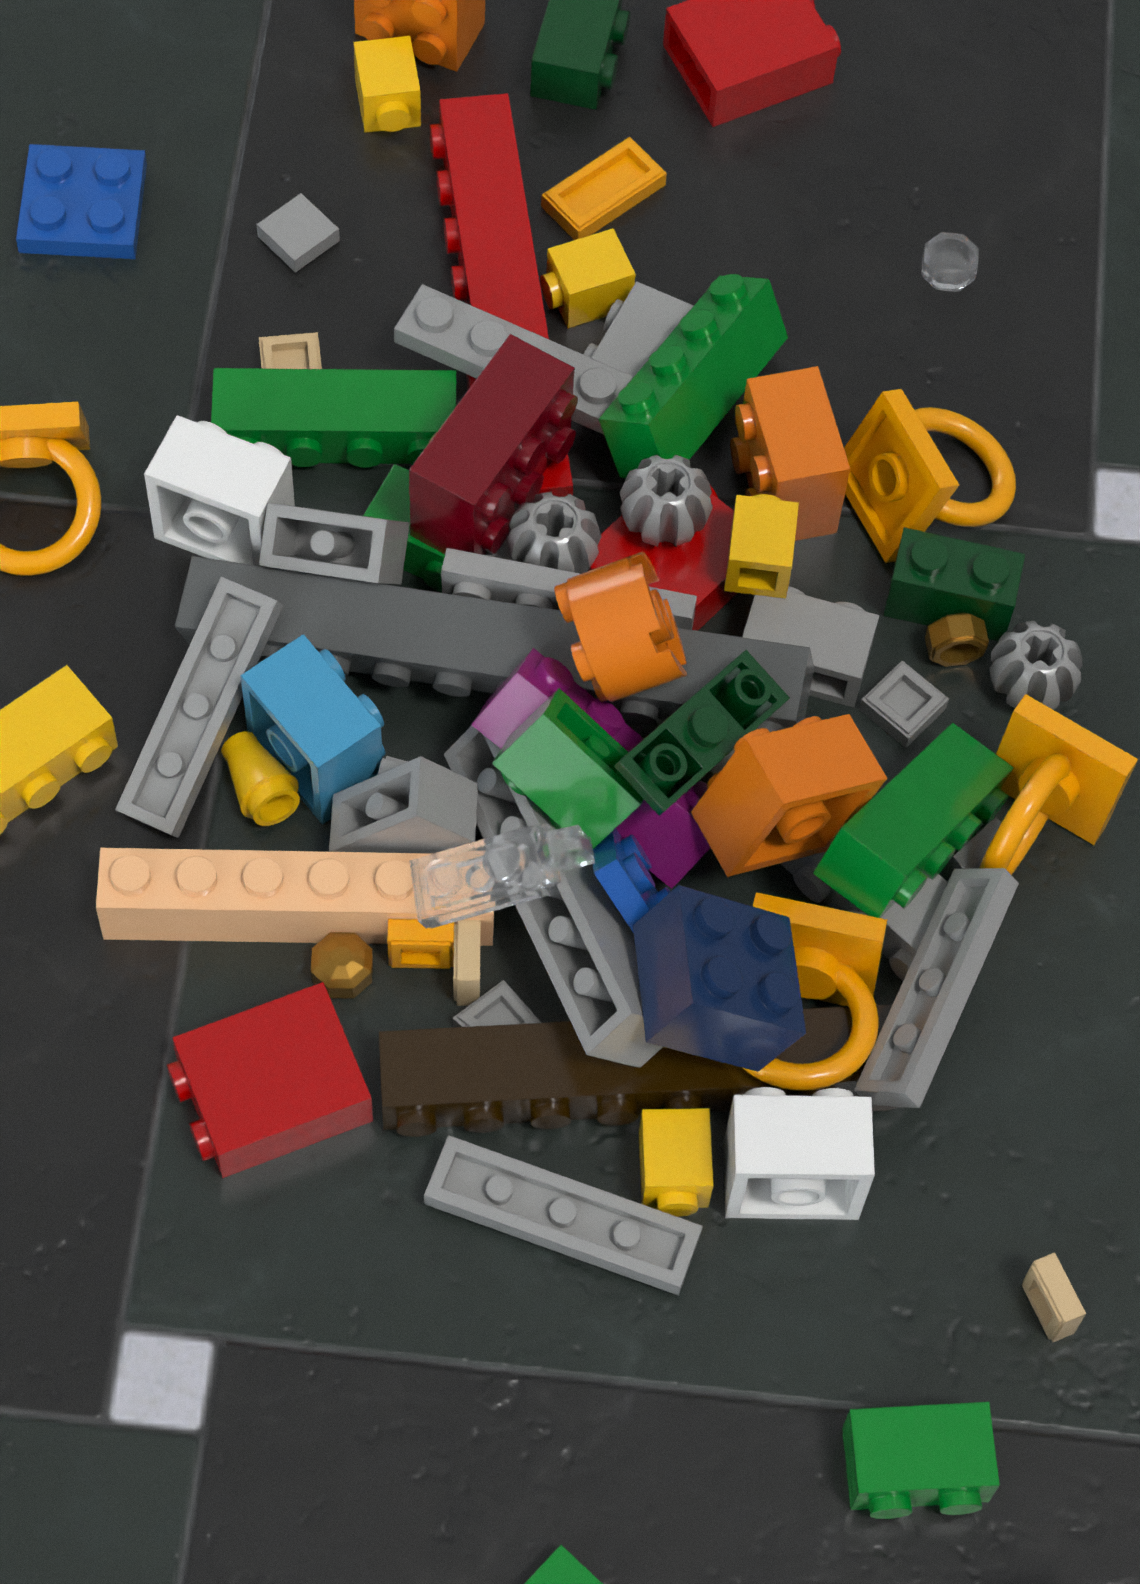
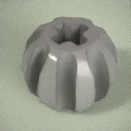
M654 455L643 459L638 469L629 471L620 491L622 517L629 531L642 532L643 542L657 547L660 542L664 541L671 542L675 547L691 541L694 532L703 530L713 507L709 498L712 493L710 483L703 470L691 468L690 460L684 457L674 455L671 459H664L659 455Z
M552 491L536 494L533 503H521L509 523L511 531L507 537V543L512 560L580 574L587 572L599 553L597 545L601 539L595 514L586 511L584 501L571 494L565 497L554 496Z
M1031 620L1018 623L1014 627L1013 632H1004L991 651V661L993 664L990 666L989 671L994 690L1007 694L1006 704L1016 708L1024 695L1027 694L1055 710L1059 706L1060 701H1068L1073 696L1081 683L1080 668L1083 666L1077 642L1065 639V629L1053 623L1049 627H1042L1036 621Z

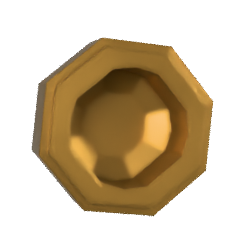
M969 613L946 615L930 624L925 635L929 659L945 667L966 665L982 657L986 653L989 643L984 620Z
M330 932L312 948V982L315 985L324 982L330 998L354 999L372 983V948L356 933Z

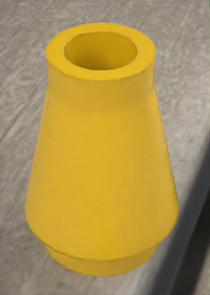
M244 731L231 736L223 744L221 753L228 764L242 814L247 818L253 819L256 824L261 826H271L284 821L295 812L300 803V797L297 793L299 789L297 779L259 743L252 732Z

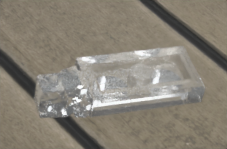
M550 824L530 825L409 860L417 920L426 929H432L551 895L550 888L561 883L560 873L595 863L591 838L581 830L579 825L553 830Z

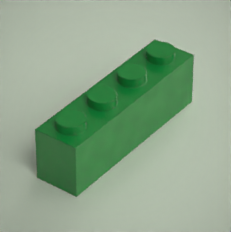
M738 274L719 275L598 420L620 478H626L629 471L638 469L641 460L654 455H659L664 459H671L674 455H678L690 460L745 392L746 380L757 377L788 339L769 279L742 277Z
M214 368L211 423L222 428L227 434L253 444L263 442L272 445L281 451L283 455L290 457L292 465L299 467H311L319 463L352 464L362 468L374 467L379 464L413 465L426 448L432 436L438 432L456 407V370Z
M952 723L841 827L813 874L868 916L881 918L895 903L905 909L922 889L927 879L933 880L937 877L951 859L955 850L960 852L976 834L980 826L995 817L1009 796L1001 790V787L1014 767Z

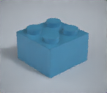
M303 634L240 675L247 731L252 732L259 743L297 779L299 783L297 793L300 799L323 825L332 816L333 794L378 775L382 757L385 756L381 736L384 720L369 697L364 694L357 697L345 684V674L336 658L327 649L318 652Z

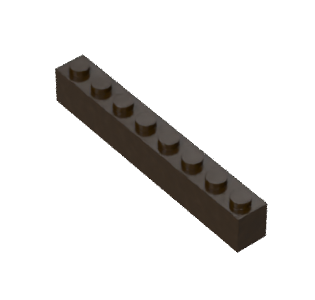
M893 1004L876 1005L879 1017L878 1036ZM850 1008L803 1009L806 1034L776 1058L786 1062L803 1064L817 1062L835 1054L846 1043L851 1032L852 1016ZM571 1021L379 1031L383 1130H397L399 1134L404 1136L419 1137L436 1132L437 1127L464 1126L465 1130L474 1133L494 1132L502 1129L504 1124L531 1122L533 1127L539 1129H557L569 1125L571 1120L598 1119V1122L601 1124L618 1126L636 1121L638 1116H641L642 1109L710 1108V1112H728L731 1110L734 1095H745L748 1090L761 1087L781 1089L785 1092L786 1096H813L815 1092L822 1089L840 1088L851 1091L853 1096L860 1097L854 1089L868 1058L856 1072L843 1081L825 1088L803 1091L772 1086L753 1077L742 1067L662 1047L641 1068L586 1055ZM872 1105V1111H886L898 1108L894 1106Z

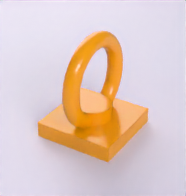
M902 389L883 391L844 447L850 466L845 495L885 563L895 562L904 527L925 532L934 519L960 527L988 525L1001 518L1008 511L1015 497L1016 479L1011 461L1003 447L987 430L973 420L950 410L931 407L913 409ZM927 431L939 432L956 438L980 457L987 467L992 480L991 493L986 499L976 503H965L950 499L958 488L959 483Z
M79 402L0 406V467L34 468L49 465L54 461L70 477L77 498L74 520L68 531L54 544L35 551H19L0 544V571L32 576L59 569L75 559L86 548L96 531L101 514V491L92 466L79 451L90 450L89 425Z
M1025 694L1014 709L996 752V755L1014 767L1001 790L1014 798L1015 801L996 831L979 868H1005L1012 875L1031 848L1047 819L1052 820L1092 845H1095L1105 830L1138 759Z
M756 892L752 907L790 917L801 997L848 1006L852 1016V1027L848 1040L842 1048L826 1059L802 1064L786 1062L775 1058L759 1072L746 1068L743 1069L760 1081L783 1089L804 1091L834 1085L851 1076L863 1065L870 1055L878 1036L879 1017L873 996L887 919Z

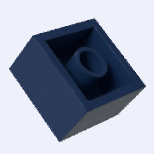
M678 885L633 925L646 1043L759 1072L806 1034L790 917Z

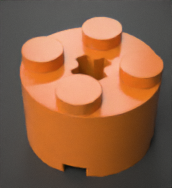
M644 552L568 578L567 582L554 587L556 600L567 623L574 621L580 638V642L571 644V652L576 668L584 682L591 680L600 702L607 700L614 702L687 675L682 666L686 664V657L667 599L662 600L657 589L651 591L648 584L659 581V578L651 561Z

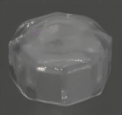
M941 232L925 243L921 276L936 290L959 292L975 281L978 270L979 248L964 234Z

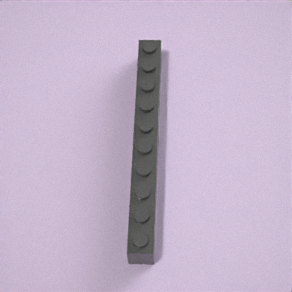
M191 557L175 623V628L189 646L220 577H224L278 600L284 605L258 663L304 634L318 652L327 649L336 658L343 669L345 677H348L349 671L371 674L373 680L392 687H407L410 681L433 684V688L441 693L466 697L470 695L471 690L494 693L531 649L535 648L544 657L554 658L566 666L571 672L574 681L595 699H598L591 680L584 682L581 679L572 656L571 644L580 642L574 621L567 623L560 610L209 558ZM678 628L686 657V664L682 666L687 675L614 702L607 700L621 713L625 721L639 725H654L657 723V718L664 720L669 718L742 652L747 650L790 697L757 729L767 728L770 732L786 729L805 719L814 673L810 647Z

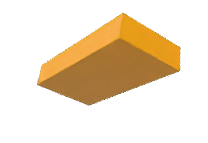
M628 137L541 195V207L574 240L594 234L666 185L667 173L631 137Z

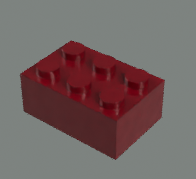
M512 334L507 337L409 469L410 536L443 554L446 553L447 548L485 555L487 551L495 554L507 538L510 530V519L521 503H533L535 495L539 493L542 487L545 470L552 461L556 463L562 462L572 447L576 431L571 429V420L578 403V397L573 395L575 367Z

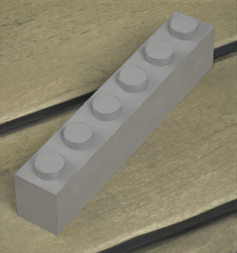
M471 726L444 753V756L451 771L478 783L477 826L585 1053L589 1056L641 1068L662 1046L646 1043L634 933L593 872L592 851L588 853L578 842L560 834L552 825L549 816L528 796L516 793L507 785L501 771L492 764L501 749Z

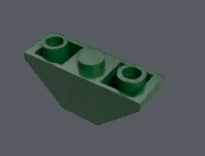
M745 650L625 755L614 767L660 816L734 749V745L740 738L757 729L790 697L755 658Z

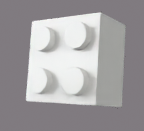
M177 415L144 473L154 538L209 559L259 566L267 503L295 506L290 457L283 455L281 451L267 443L256 442L253 444L231 436L219 426L207 421L194 422Z
M771 1087L754 1088L748 1090L745 1095H734L723 1141L725 1218L859 1220L875 1176L871 1097L853 1096L851 1091L840 1088L822 1089L815 1092L813 1096H786L783 1090Z

